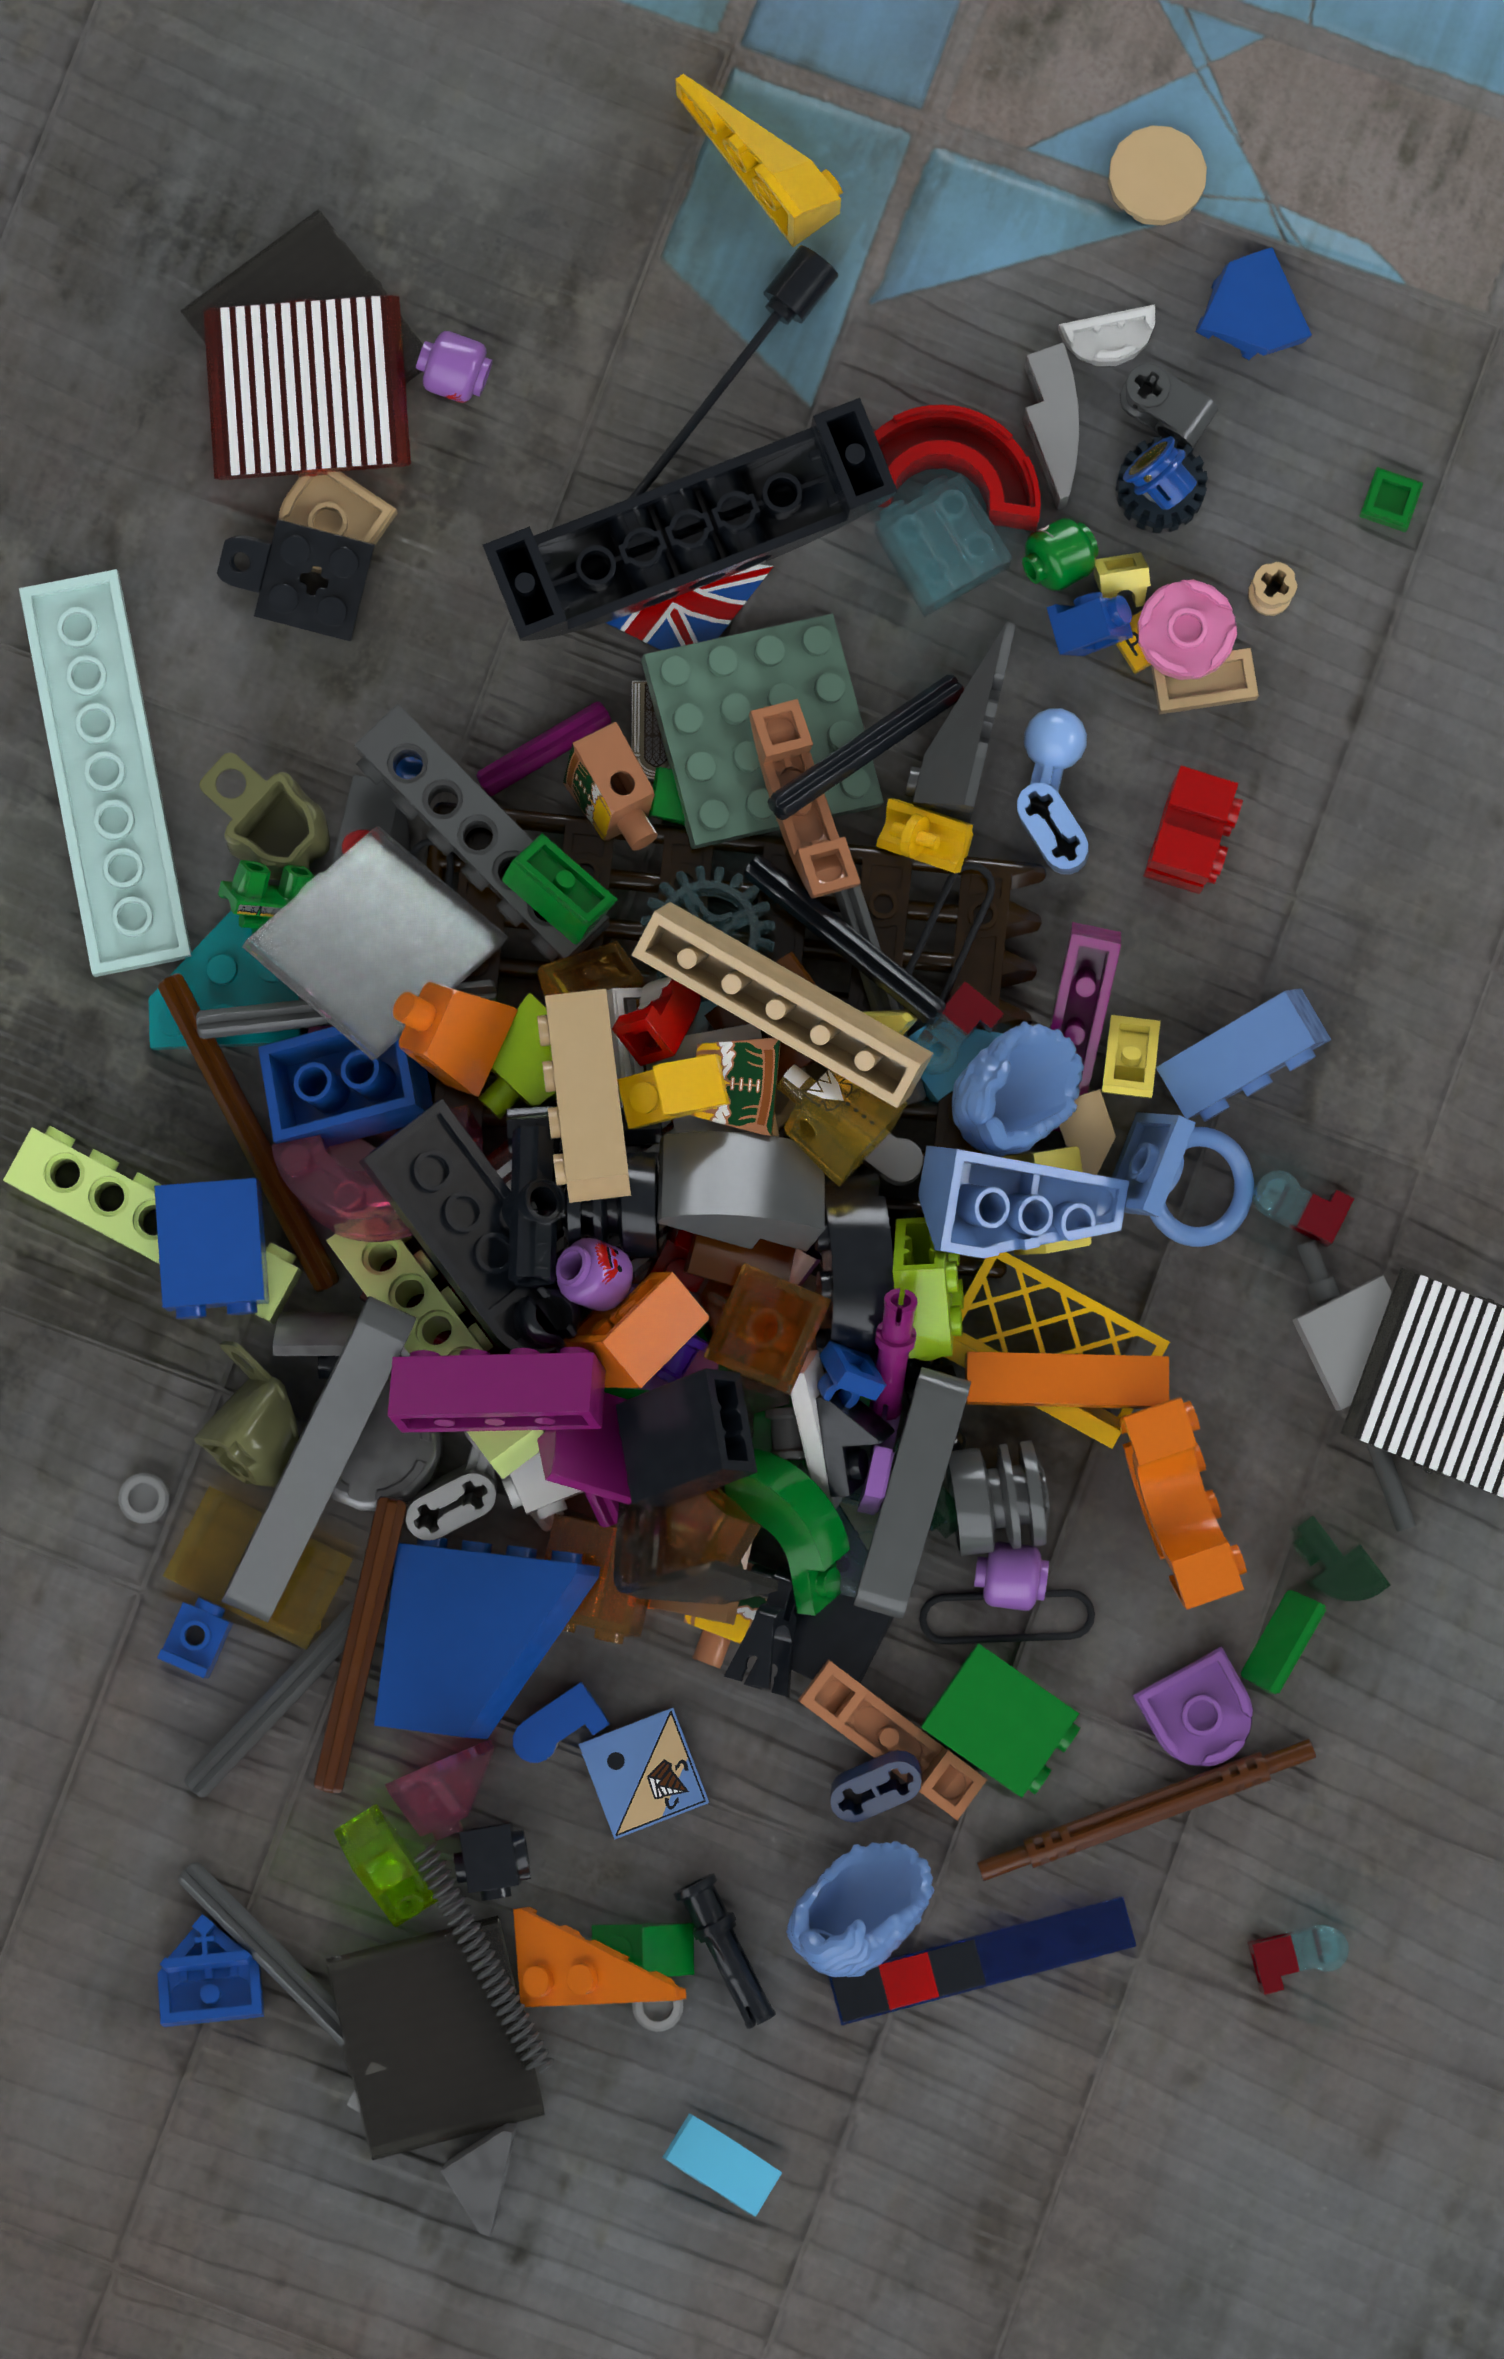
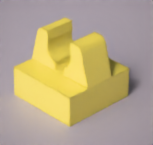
M1141 552L1095 559L1094 579L1100 592H1102L1103 598H1112L1123 590H1129L1132 592L1135 606L1141 607L1144 605L1147 587L1151 586L1149 567Z

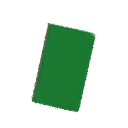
M543 833L512 860L502 878V881L575 945L579 944L618 900Z
M1288 1590L1241 1670L1242 1678L1269 1694H1279L1325 1614L1326 1606L1294 1590Z

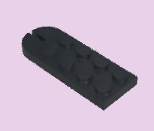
M443 1099L435 1102L359 1161L360 1165L498 1347L508 1353L515 1348H530L540 1353H548L559 1346L565 1345L564 1338L571 1339L575 1337L582 1318L583 1306L571 1302L561 1294L557 1284V1276L556 1282L549 1286L526 1287L514 1285L513 1281L508 1280L510 1228L503 1219L502 1204L506 1196L511 1193V1190ZM556 1252V1265H557L558 1259H559V1257H560L557 1252ZM536 1309L555 1335L545 1332L536 1320Z

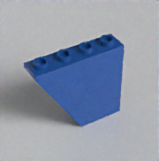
M417 1538V1545L399 1543L395 1557L374 1726L464 1738L488 1739L599 1578L600 1567L582 1564L583 1554L552 1550L551 1560L536 1559L537 1549L507 1545L506 1555L491 1554L492 1544L462 1540L461 1550L447 1549L448 1539L445 1538L430 1541Z

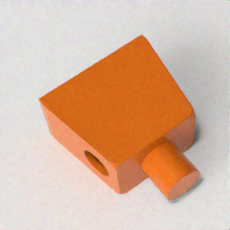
M428 982L423 986L419 997L411 992L401 994L394 1004L393 1016L396 1020L405 1024L399 1039L401 1050L444 1085L479 1097L518 1009L491 999Z

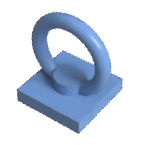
M1137 1112L1111 1177L1129 1181L1124 1213L1150 1216L1155 1226L1165 1236L1185 1246L1204 1247L1228 1238L1240 1227L1247 1217L1254 1195L1253 1171L1244 1150L1227 1134L1209 1127H1195V1122L1180 1115ZM1192 1147H1206L1217 1151L1229 1164L1234 1179L1233 1198L1227 1211L1216 1222L1203 1227H1193L1181 1223L1171 1214L1165 1203L1168 1194L1174 1189L1181 1177L1185 1150Z

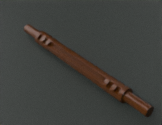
M1306 1739L1263 1756L1259 1751L1022 1840L1024 1844L1022 1846L977 1862L983 1881L1029 1864L1032 1865V1868H1036L1270 1781L1271 1774L1316 1758L1310 1739Z

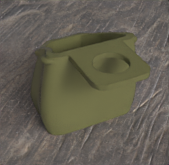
M229 752L225 753L200 780L199 786L201 791L232 818L224 834L230 854L240 860L256 861L265 864L271 871L269 879L281 880L283 868L287 865L304 866L309 869L310 865L317 858L324 856L329 851V830L322 808L304 793L298 782L292 779L288 773L279 772L266 781L236 754ZM226 770H237L245 777V790L236 798L223 797L217 790V779Z
M222 1341L219 1345L220 1348L239 1366L249 1379L209 1419L194 1437V1440L214 1457L218 1465L243 1483L273 1487L277 1485L299 1440L296 1419L286 1389L280 1380L271 1377L241 1345L232 1341Z

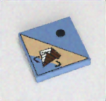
M674 1708L578 1744L614 1840L710 1803Z

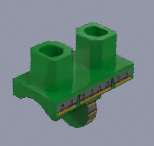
M241 860L233 882L221 881L218 895L220 898L229 900L231 911L233 914L239 915V926L241 928H251L252 936L256 943L260 944L255 940L259 934H262L272 942L274 937L265 929L272 924L279 931L287 932L288 930L276 920L281 915L289 921L297 920L287 912L291 906H294L310 921L318 922L316 917L297 902L304 896L321 911V907L308 893L314 887L315 876L308 868L297 865L284 866L279 886L268 885L271 871L265 864Z

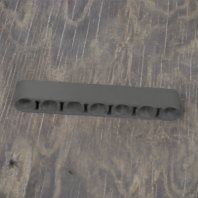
M368 1297L228 1583L221 1602L268 1623L391 1374L392 1357H399L413 1328L416 1317L376 1298Z

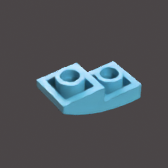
M690 2113L662 2157L699 2183L711 2188L754 2217L757 2216L782 2174L781 2171Z

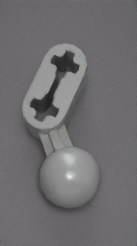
M464 1431L466 1438L472 1444L467 1463L433 1480L409 1501L406 1512V1524L409 1531L421 1540L431 1541L439 1539L485 1515L492 1509L495 1503L498 1486L496 1470L480 1451L467 1431ZM471 1481L475 1487L484 1485L482 1497L477 1498L473 1492L465 1495L466 1483ZM426 1504L430 1510L439 1508L438 1519L433 1521L429 1515L420 1517L422 1505Z

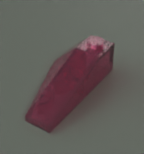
M493 1739L487 1740L389 1782L385 1786L389 1795L418 1835L422 1837L432 1832L436 1842L463 1830L460 1820L471 1815L497 1747Z

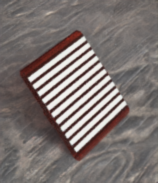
M384 295L317 301L316 299H298L277 304L213 308L203 312L214 479L233 480L286 475L315 477L318 475H328V472L405 467L411 464L399 296Z

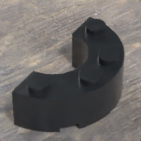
M872 1168L825 1170V1230L814 1242L815 1251H822L823 1271L817 1272L816 1291L818 1301L823 1302L821 1315L817 1322L818 1329H812L811 1350H819L821 1354L829 1341L870 1355L875 1366H877L879 1347L875 1343L876 1330L878 1325L883 1322L884 1297L886 1293L894 1289L893 1251L885 1196H874L872 1186L879 1185L880 1180ZM822 1363L824 1372H827V1370L825 1369V1367H824V1365H823V1363Z

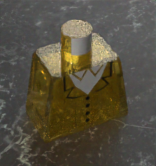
M795 1064L784 1074L776 1089L796 1104L784 1125L786 1134L839 1187L892 1132L908 1104L904 1102L896 1108L830 1069L816 1081Z

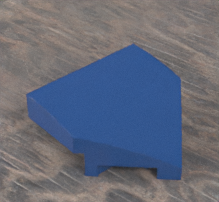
M1273 247L1233 260L1223 268L1222 273L1212 283L1211 288L1213 291L1205 314L1200 318L1195 331L1208 339L1214 335L1240 349L1242 357L1250 360L1257 353L1265 356L1302 344L1312 336Z
M202 1914L192 1925L193 1929L170 1956L168 1958L165 1957L160 1963L162 1968L157 1973L160 2024L163 2027L265 2017L261 1966L253 1959L249 1952L240 1947Z

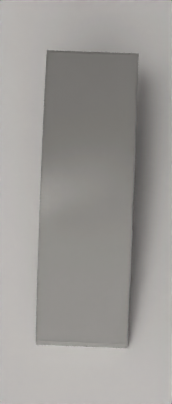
M1064 342L1027 355L1024 370L1037 404L1025 407L1023 422L1057 511L1067 507L1076 470L1079 445L1078 398L1074 374Z

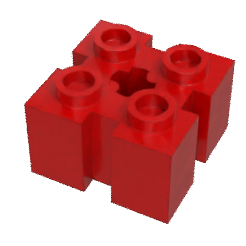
M1181 765L1172 782L1143 877L1196 894L1202 892L1207 882L1215 884L1217 877L1221 874L1228 852V847L1220 845L1222 835L1230 836L1232 828L1234 829L1243 803L1242 799L1235 798L1239 783Z

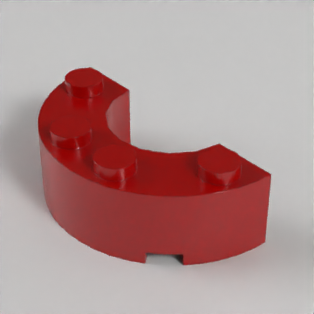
M944 404L926 405L894 415L893 419L874 431L897 490L909 477L926 469H949L965 475L979 488L987 507V524L1028 531L1037 530L1041 500L1034 466L1029 456H1026L1022 448L1013 439V434L994 419L965 407ZM894 496L878 507L890 509Z

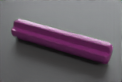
M596 701L479 770L476 774L477 780L482 789L489 796H493L571 750L573 742L612 723L611 717L600 701Z

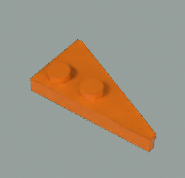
M531 1907L513 1909L520 2003L525 2004V2007L677 2001L686 1999V1988L676 1985L672 1978L658 1971L649 1972L629 1962L628 1956L597 1940H586L579 1931L567 1925L558 1926L537 1915V1910Z

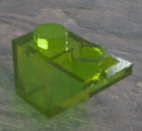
M377 1804L333 1830L353 1872L395 1928L438 1902V1899L432 1898L434 1891L427 1889L429 1883L422 1880L423 1873L418 1871V1865L413 1862V1857L401 1837Z

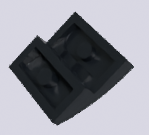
M841 1581V1594L815 1616L798 1614L797 1607L795 1606L794 1614L796 1615L797 1625L794 1634L792 1670L813 1680L826 1661L830 1660L861 1683L894 1617L854 1606L857 1588Z

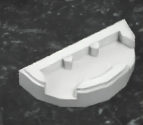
M1155 304L1059 324L1058 331L1065 346L1078 359L1095 366H1117L1134 359L1147 346L1155 326Z

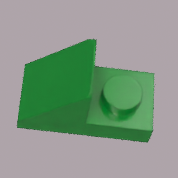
M693 1923L592 1924V1940H597L628 1956L629 1962L649 1972L658 1971L668 1977L694 1975Z

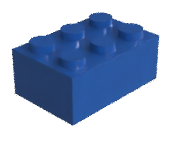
M384 1013L377 1014L379 1018L401 1036L403 1030ZM367 1017L360 1020L391 1046L386 1051H383L351 1022L258 1047L273 1142L295 1156L406 1126L433 1105L427 1070L400 1049L399 1039L396 1042L393 1041Z

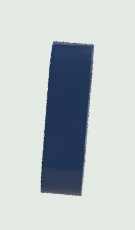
M896 1750L844 1771L834 1779L831 1785L830 1804L832 1811L838 1818L846 1822L855 1823L911 1800L921 1789L922 1769L920 1762L911 1753ZM898 1769L901 1774H907V1783L900 1784L897 1779L890 1780V1771ZM851 1788L855 1794L862 1793V1802L855 1804L851 1798L844 1800L845 1790Z

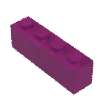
M565 1347L560 1349V1353H540L530 1348H515L510 1350L509 1354L494 1355L479 1349H465L460 1351L459 1355L440 1356V1354L428 1350H416L411 1352L410 1356L392 1357L387 1416L401 1433L602 1429L606 1370L594 1352L581 1347Z

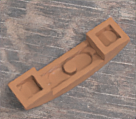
M798 699L752 710L749 713L755 747L769 797L815 765L810 753L813 742ZM822 794L786 820L776 818L792 861L811 898L860 885L861 882L846 838L839 837L825 794Z
M830 1660L826 1661L797 1700L873 1758L896 1750L907 1751L914 1755L920 1762L922 1769V1783L919 1792L956 1820L960 1818L987 1781L985 1777ZM898 1769L891 1770L907 1782V1774H901Z

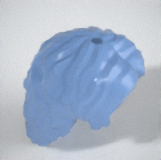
M1023 1021L1020 1026H1015L995 1038L988 1048L982 1049L968 1063L967 1068L961 1072L953 1086V1122L959 1128L963 1139L980 1152L1002 1157L1030 1150L1035 1143L1046 1138L1053 1129L1058 1128L1060 1124L1068 1120L1073 1112L1077 1110V1105L1074 1101L1080 1094L1078 1085L1082 1081V1071L1084 1070L1082 1058L1075 1053L1077 1049L1070 1037L1065 1038L1059 1029L1052 1030L1041 1024L1032 1026Z
M893 1841L891 1844L888 1842L880 1844L872 1842L867 1847L860 1846L859 1844L853 1845L850 1852L843 1854L833 1861L831 1867L825 1869L822 1875L818 1877L817 1883L809 1887L803 1896L797 1899L786 1931L794 1950L814 1970L831 1977L863 1976L867 1971L882 1964L883 1961L891 1956L893 1950L898 1949L901 1942L907 1938L915 1926L921 1922V1916L930 1904L929 1900L934 1894V1887L931 1886L933 1876L927 1859L920 1858L919 1853L914 1848H910L906 1844L902 1845L897 1841Z

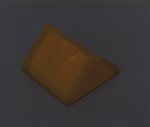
M744 1263L704 1354V1358L791 1395L831 1299Z

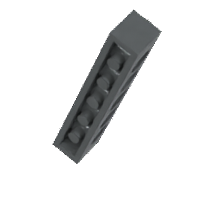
M399 704L392 708L354 745L358 755L361 757L356 763L360 770L375 785L384 780L396 792L391 800L398 809L411 821L418 815L431 828L426 836L445 856L449 855L452 851L455 852L466 864L461 869L465 877L479 891L482 892L488 886L501 899L496 905L497 909L515 927H518L523 922L536 935L531 940V943L550 963L559 958L568 966L610 926L609 917L605 914L579 944L575 945L549 922L537 918L535 910L500 880L502 869L506 865L511 864L512 860L526 849L533 840ZM406 757H415L423 763L419 775L412 779H404L396 774L398 763ZM442 792L452 793L458 798L456 808L451 813L445 815L437 814L430 808L432 799ZM475 828H485L493 834L492 842L483 850H473L465 844L467 834Z

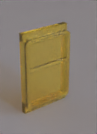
M209 1486L189 1526L184 1529V1535L163 1576L272 1633L307 1649L316 1631L320 1630L321 1622L339 1587L343 1585L344 1577L354 1559L310 1537L268 1623L221 1602L228 1583L262 1516V1512Z

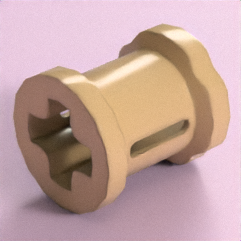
M1281 562L1262 565L1256 571L1248 589V600L1251 606L1258 613L1265 616H1275L1282 613L1289 606L1297 590L1294 571L1288 565ZM1274 580L1281 587L1279 592H1276L1273 597H1269L1264 591L1266 586H1269Z

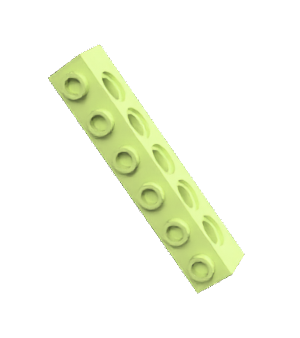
M48 1126L45 1134L32 1127L3 1181L160 1264L158 1235L147 1234L144 1230L143 1222L147 1213L156 1209L154 1186L161 1184L138 1172L133 1180L116 1172L120 1164L118 1161L95 1149L92 1150L89 1157L74 1150L72 1146L76 1139L52 1126ZM68 1162L77 1163L80 1169V1177L77 1183L69 1188H60L55 1179L58 1168ZM109 1186H120L124 1192L122 1205L115 1211H103L99 1203L102 1191ZM270 1242L266 1248L269 1303L257 1304L258 1313L254 1314L275 1325L303 1271L292 1265L297 1256Z
M373 1205L326 1240L367 1297L376 1298L416 1317L413 1328L404 1345L409 1354L416 1350H428L436 1352L440 1356L459 1355L460 1351L465 1349H479L487 1352L494 1347L476 1322L467 1328L461 1321L459 1315L466 1311V1309L449 1286L439 1291L431 1279L439 1274L422 1250L412 1255L404 1244L412 1237L395 1214L385 1219L376 1205ZM397 1258L392 1268L380 1272L384 1262ZM424 1294L422 1301L418 1305L406 1308L407 1303L412 1297ZM451 1330V1334L445 1342L433 1345L437 1335L443 1331ZM544 1430L467 1431V1433L501 1478L504 1479L539 1452L537 1439L544 1433Z

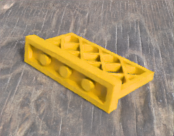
M1004 1252L999 1253V1256L984 1259L964 1296V1309H961L963 1321L968 1310L989 1305L997 1333L975 1339L964 1332L962 1336H953V1356L945 1358L965 1368V1354L967 1351L999 1352L984 1344L999 1339L1002 1352H1008L1004 1337L1031 1329L1034 1331L1040 1353H1046L1038 1327L1065 1319L1068 1320L1076 1348L1055 1354H1083V1351L1112 1343L1115 1355H1121L1117 1341L1139 1336L1156 1345L1151 1356H1163L1170 1342L1011 1254ZM996 1259L1016 1269L1021 1286L1020 1290L992 1298L986 1277ZM1023 1273L1041 1282V1284L1026 1287ZM983 1284L987 1299L972 1303ZM1050 1287L1060 1293L1065 1314L1037 1322L1028 1293ZM1023 1295L1031 1324L1002 1332L994 1303ZM1067 1297L1086 1308L1071 1312ZM1094 1311L1104 1317L1110 1338L1081 1346L1073 1317ZM1111 1321L1130 1332L1115 1336ZM1035 1406L1113 1449L1121 1434L1120 1417L1131 1414L1133 1411L1132 1408H1122L1118 1416L1103 1408Z

